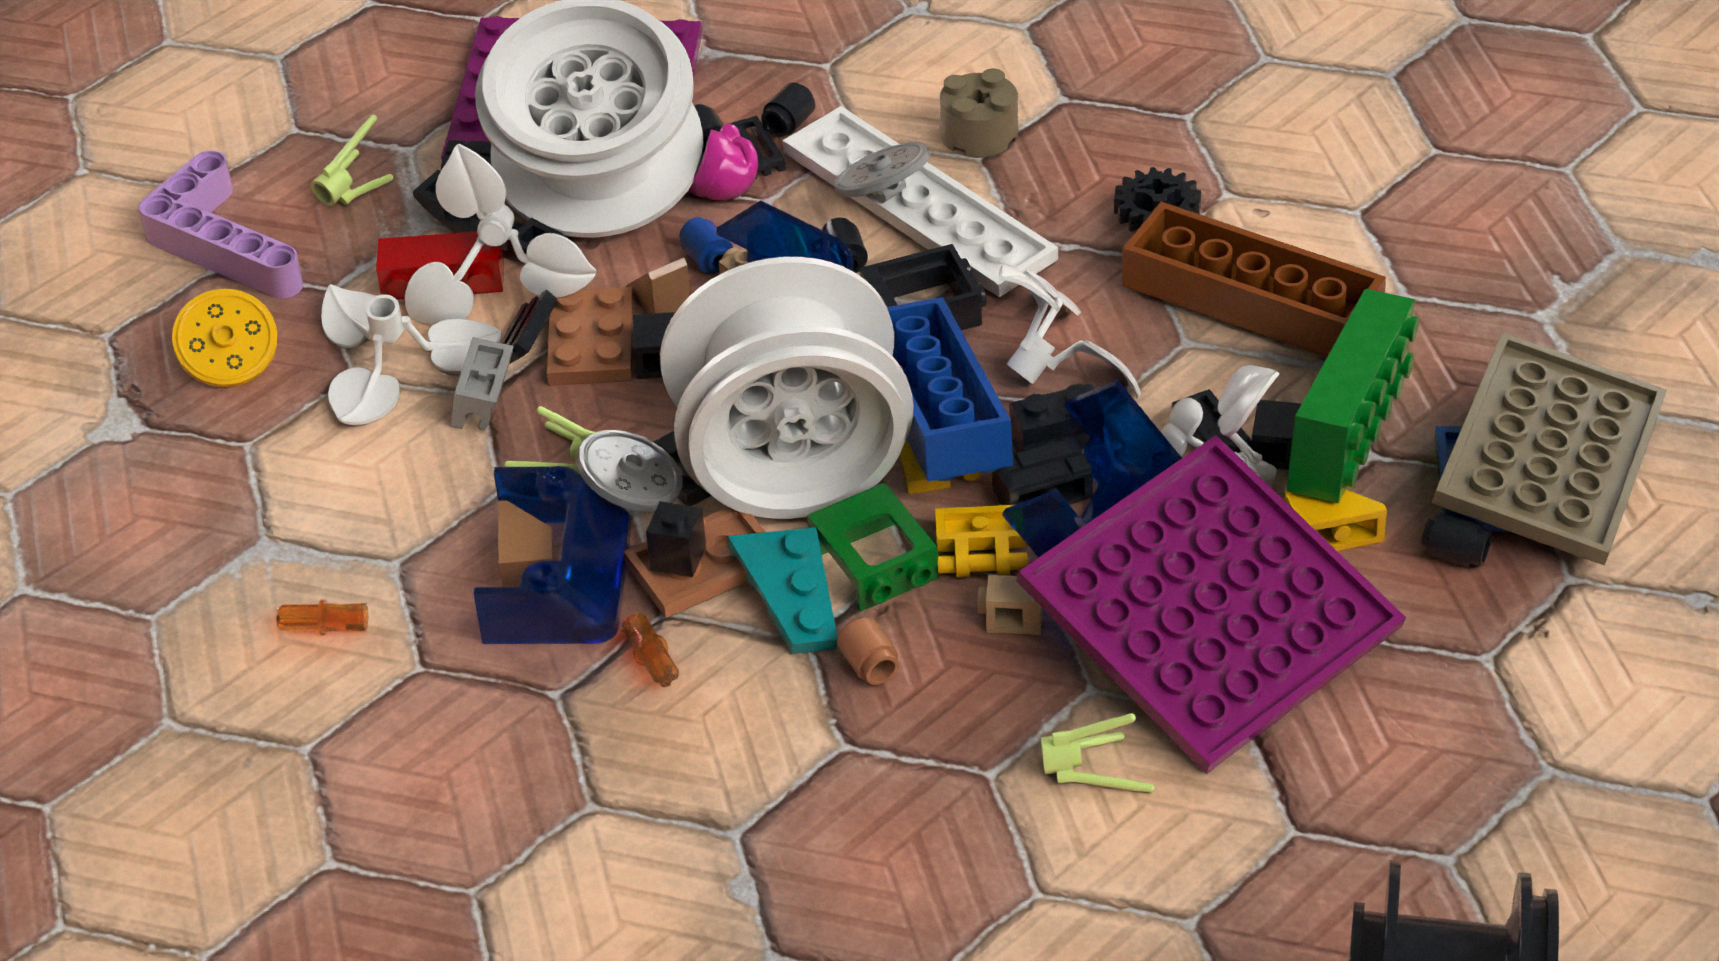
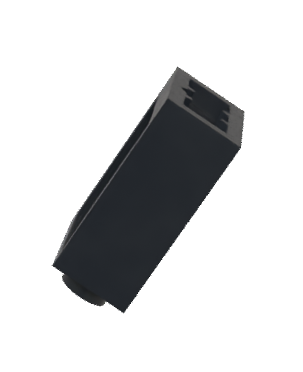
M953 244L860 268V277L875 288L882 297L886 307L897 305L894 297L948 284L954 296L944 300L960 329L965 330L982 325V307H986L987 304L984 288L981 283L974 282L968 260L966 258L961 259Z

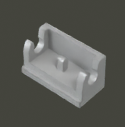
M472 337L454 393L450 427L462 429L468 413H475L481 418L479 422L480 430L488 427L492 408H496L514 346Z

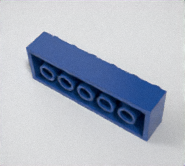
M940 297L887 307L894 331V350L892 356L903 369L913 398V420L907 441L927 481H948L960 475L976 472L990 473L998 468L1013 466L1011 419L944 298Z

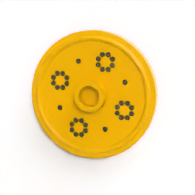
M215 289L196 296L181 309L173 326V349L181 367L194 379L214 387H236L256 379L269 367L277 349V327L270 311L254 296L234 289Z

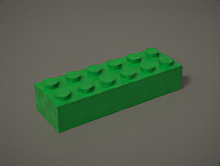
M1370 289L1363 291L1295 415L1287 482L1288 492L1339 503L1346 488H1353L1355 486L1359 464H1366L1371 442H1377L1382 420H1388L1393 399H1399L1404 378L1408 379L1412 372L1414 354L1408 352L1409 342H1414L1419 327V317L1413 316L1415 299Z

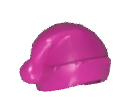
M728 123L722 126L719 132L716 130L710 131L701 164L694 176L693 183L688 190L689 192L699 197L723 201L738 198L749 190L755 181L758 171L757 151L750 140L740 136V132L735 125Z

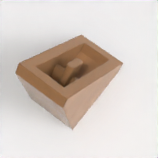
M685 258L648 272L626 285V287H632L634 300L647 314L676 312L691 295L688 266Z

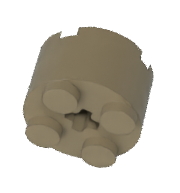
M991 68L983 73L950 75L945 78L944 87L940 92L941 138L945 146L954 151V146L965 150V156L984 158L1003 153L1008 149L1010 141L1013 139L1016 141L1019 134L1018 92L1016 87L1005 78L1003 71Z

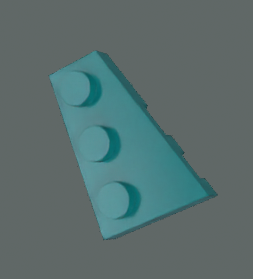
M816 527L728 536V549L733 557H737L746 571L745 577L751 587L757 589L767 606L769 617L791 653L837 649L838 636Z

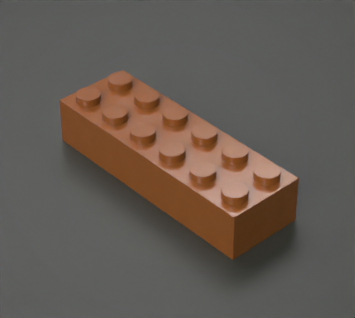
M1164 202L1159 203L1122 250V286L1328 357L1363 291L1370 289L1385 293V276Z

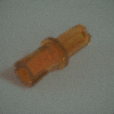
M320 600L319 604H284L277 608L276 622L278 629L281 631L319 630L320 635H327V631L351 630L362 632L368 629L369 614L367 603L328 604L327 600Z
M635 613L627 617L622 623V627L625 629L621 630L634 649L633 657L639 665L645 666L654 682L659 683L661 687L670 686L673 680L678 679L679 670L667 652V641L663 636L656 634L646 615Z

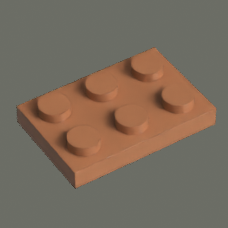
M632 287L584 289L571 295L557 298V303L549 316L548 385L632 381L634 307Z
M726 507L703 517L706 549L693 577L650 570L647 541L624 551L625 564L664 617H670L748 583L745 577V569L738 558L733 557L727 547L728 536L765 532L752 514H745Z

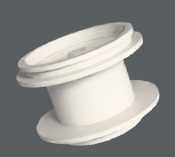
M559 0L546 4L514 22L496 41L482 65L477 79L475 97L480 124L491 143V165L504 182L506 188L505 200L512 209L527 221L530 218H534L563 233L565 236L605 237L637 229L662 216L685 195L692 185L694 176L702 161L704 148L703 131L698 113L692 104L694 82L687 52L672 30L654 16L633 4L621 0Z
M778 257L750 262L728 270L699 287L683 302L665 330L660 351V367L668 395L677 406L674 437L679 458L687 473L701 488L719 502L736 511L762 518L794 519L807 517L810 513L873 488L887 475L898 459L911 430L914 405L907 377L901 366L892 356L894 350V331L889 311L875 288L855 272L832 262L806 257Z

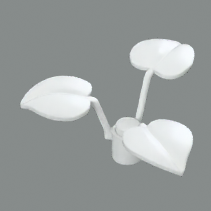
M457 144L438 176L436 196L441 206L456 217L468 218L476 213L480 219L477 228L478 237L455 275L441 262H432L420 267L408 283L405 293V307L410 318L420 323L434 325L447 319H465L472 310L474 296L471 288L460 280L464 277L484 244L500 246L508 239L511 240L517 258L525 263L520 272L521 283L538 296L545 290L551 292L556 298L571 295L585 287L595 277L596 269L588 262L576 244L568 238L555 233H546L532 239L527 247L526 255L518 240V231L512 229L514 214L504 204L506 188L502 178L479 154L461 144Z
M1006 263L1000 267L999 281L1013 282L1025 287L1038 304V310L1026 337L1007 362L1009 367L1034 384L1047 366L1054 371L1057 365L1076 352H1084L1100 358L1122 373L1132 387L1136 399H1138L1141 395L1140 388L1130 370L1114 355L1088 340H1080L1055 357H1052L1051 353L1055 348L1045 341L1043 336L1062 304L1067 306L1077 316L1080 315L1081 311L1066 295L1057 291L1042 277L1028 270L1022 273ZM1048 304H1049V305L1051 306V309H1050V311L1048 312L1047 316L1045 317V319H1044L1043 323L1041 324L1040 328L1038 329V327H1039V325H1040V323H1041V320H1042V318H1043V316H1044V314H1045V311H1046V309H1047V307H1048Z
M330 284L323 300L321 312L322 326L327 339L331 343L343 348L356 347L365 338L374 341L373 371L370 372L365 368L356 367L339 373L329 387L328 398L330 406L338 421L349 425H362L374 422L386 416L395 407L400 394L399 383L392 376L380 375L382 370V344H390L397 341L403 329L410 333L422 349L432 351L431 361L437 369L452 374H461L472 337L499 343L501 330L478 321L447 319L431 326L428 331L429 341H426L411 324L410 317L401 316L399 302L393 296H375L365 292L346 290Z
M1246 365L1239 368L1232 375L1221 394L1218 411L1222 416L1218 420V426L1220 427V432L1228 436L1242 451L1234 453L1272 488L1276 479V468L1261 460L1262 455L1253 451L1236 432L1247 420L1257 403L1280 373L1270 368ZM1183 398L1171 410L1168 424L1163 427L1155 446V458L1159 464L1170 467L1179 461L1188 443L1196 448L1204 443L1192 436L1203 417L1202 407L1196 400Z

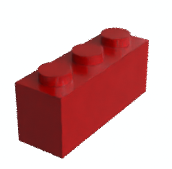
M477 231L379 238L376 273L380 294L393 296L397 300L405 299L406 289L411 277L420 267L428 263L441 262L455 275L474 246L478 237ZM484 244L466 274L460 280L471 288L473 294L503 292L504 257L502 245L490 246Z

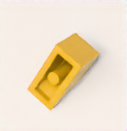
M1284 490V501L1335 550L1340 551L1384 542L1387 509L1383 503L1349 490H1345L1339 503Z

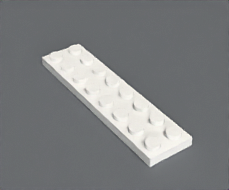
M840 106L784 139L783 152L834 186L836 178L855 162L874 152L898 145L899 143ZM928 162L905 179V189L885 203L879 202L872 193L850 197L928 250L953 244L961 259L966 258L968 260L973 280L981 283L984 288L998 297L1019 285L1013 282L999 281V269L1004 263L1015 267L1022 273L1028 270L1037 274L1058 260V247Z

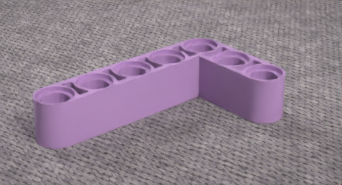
M218 151L199 153L139 203V212L147 242L152 246L275 298L293 297L302 290L301 270L297 252L293 247L211 213L227 200L233 192L227 160L223 153Z

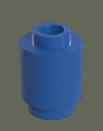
M700 217L692 218L682 226L679 233L682 249L701 271L707 274L720 272L719 261L722 260L727 250L733 248V245L712 221Z

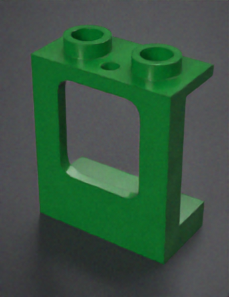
M886 483L807 515L808 528L816 527L821 554L824 555L829 552L856 587L857 608L860 612L939 578L937 546ZM895 525L913 547L909 552L883 563L868 565L850 543Z

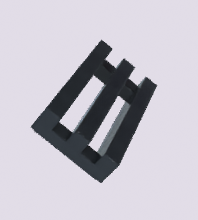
M757 116L730 123L738 128L741 137L750 140L755 147L758 156L757 172L761 171L764 176L771 175V168L776 167L778 172L786 170L785 158ZM751 127L754 135L769 156L768 158H764L753 137L747 132V128Z
M548 290L543 291L540 297L535 296L532 298L529 304L526 302L521 305L500 342L514 346L509 364L529 353L557 303V298Z

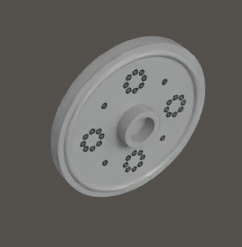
M908 142L884 148L860 159L845 169L836 178L834 186L837 193L842 197H857L872 193L879 202L885 203L906 188L905 179L926 164L930 157L929 150L926 144L922 142Z
M620 430L595 432L584 439L578 450L576 463L583 480L598 495L620 507L643 512L655 511L659 501L674 503L682 489V474L674 459L660 446L637 434Z

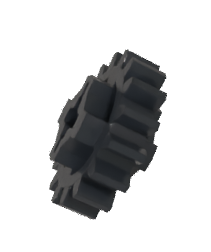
M1151 167L1148 174L1136 170L1134 179L1125 176L1122 178V185L1115 187L1114 214H1118V222L1120 224L1129 222V231L1131 232L1140 228L1160 202L1200 214L1201 190H1197V182L1195 180L1186 182V173L1184 172L1174 176L1172 175L1171 168H1167L1162 173V171H1157L1155 167Z

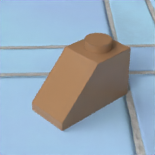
M498 501L499 569L504 595L557 590V572L565 571L563 545H554L552 527L509 501Z

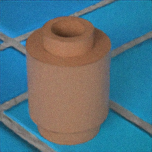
M870 618L853 620L844 626L838 636L837 646L858 677L872 685H880L893 678L899 669L898 653L877 623Z

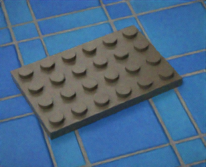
M1502 332L1438 483L1432 503L1605 566L1667 389Z

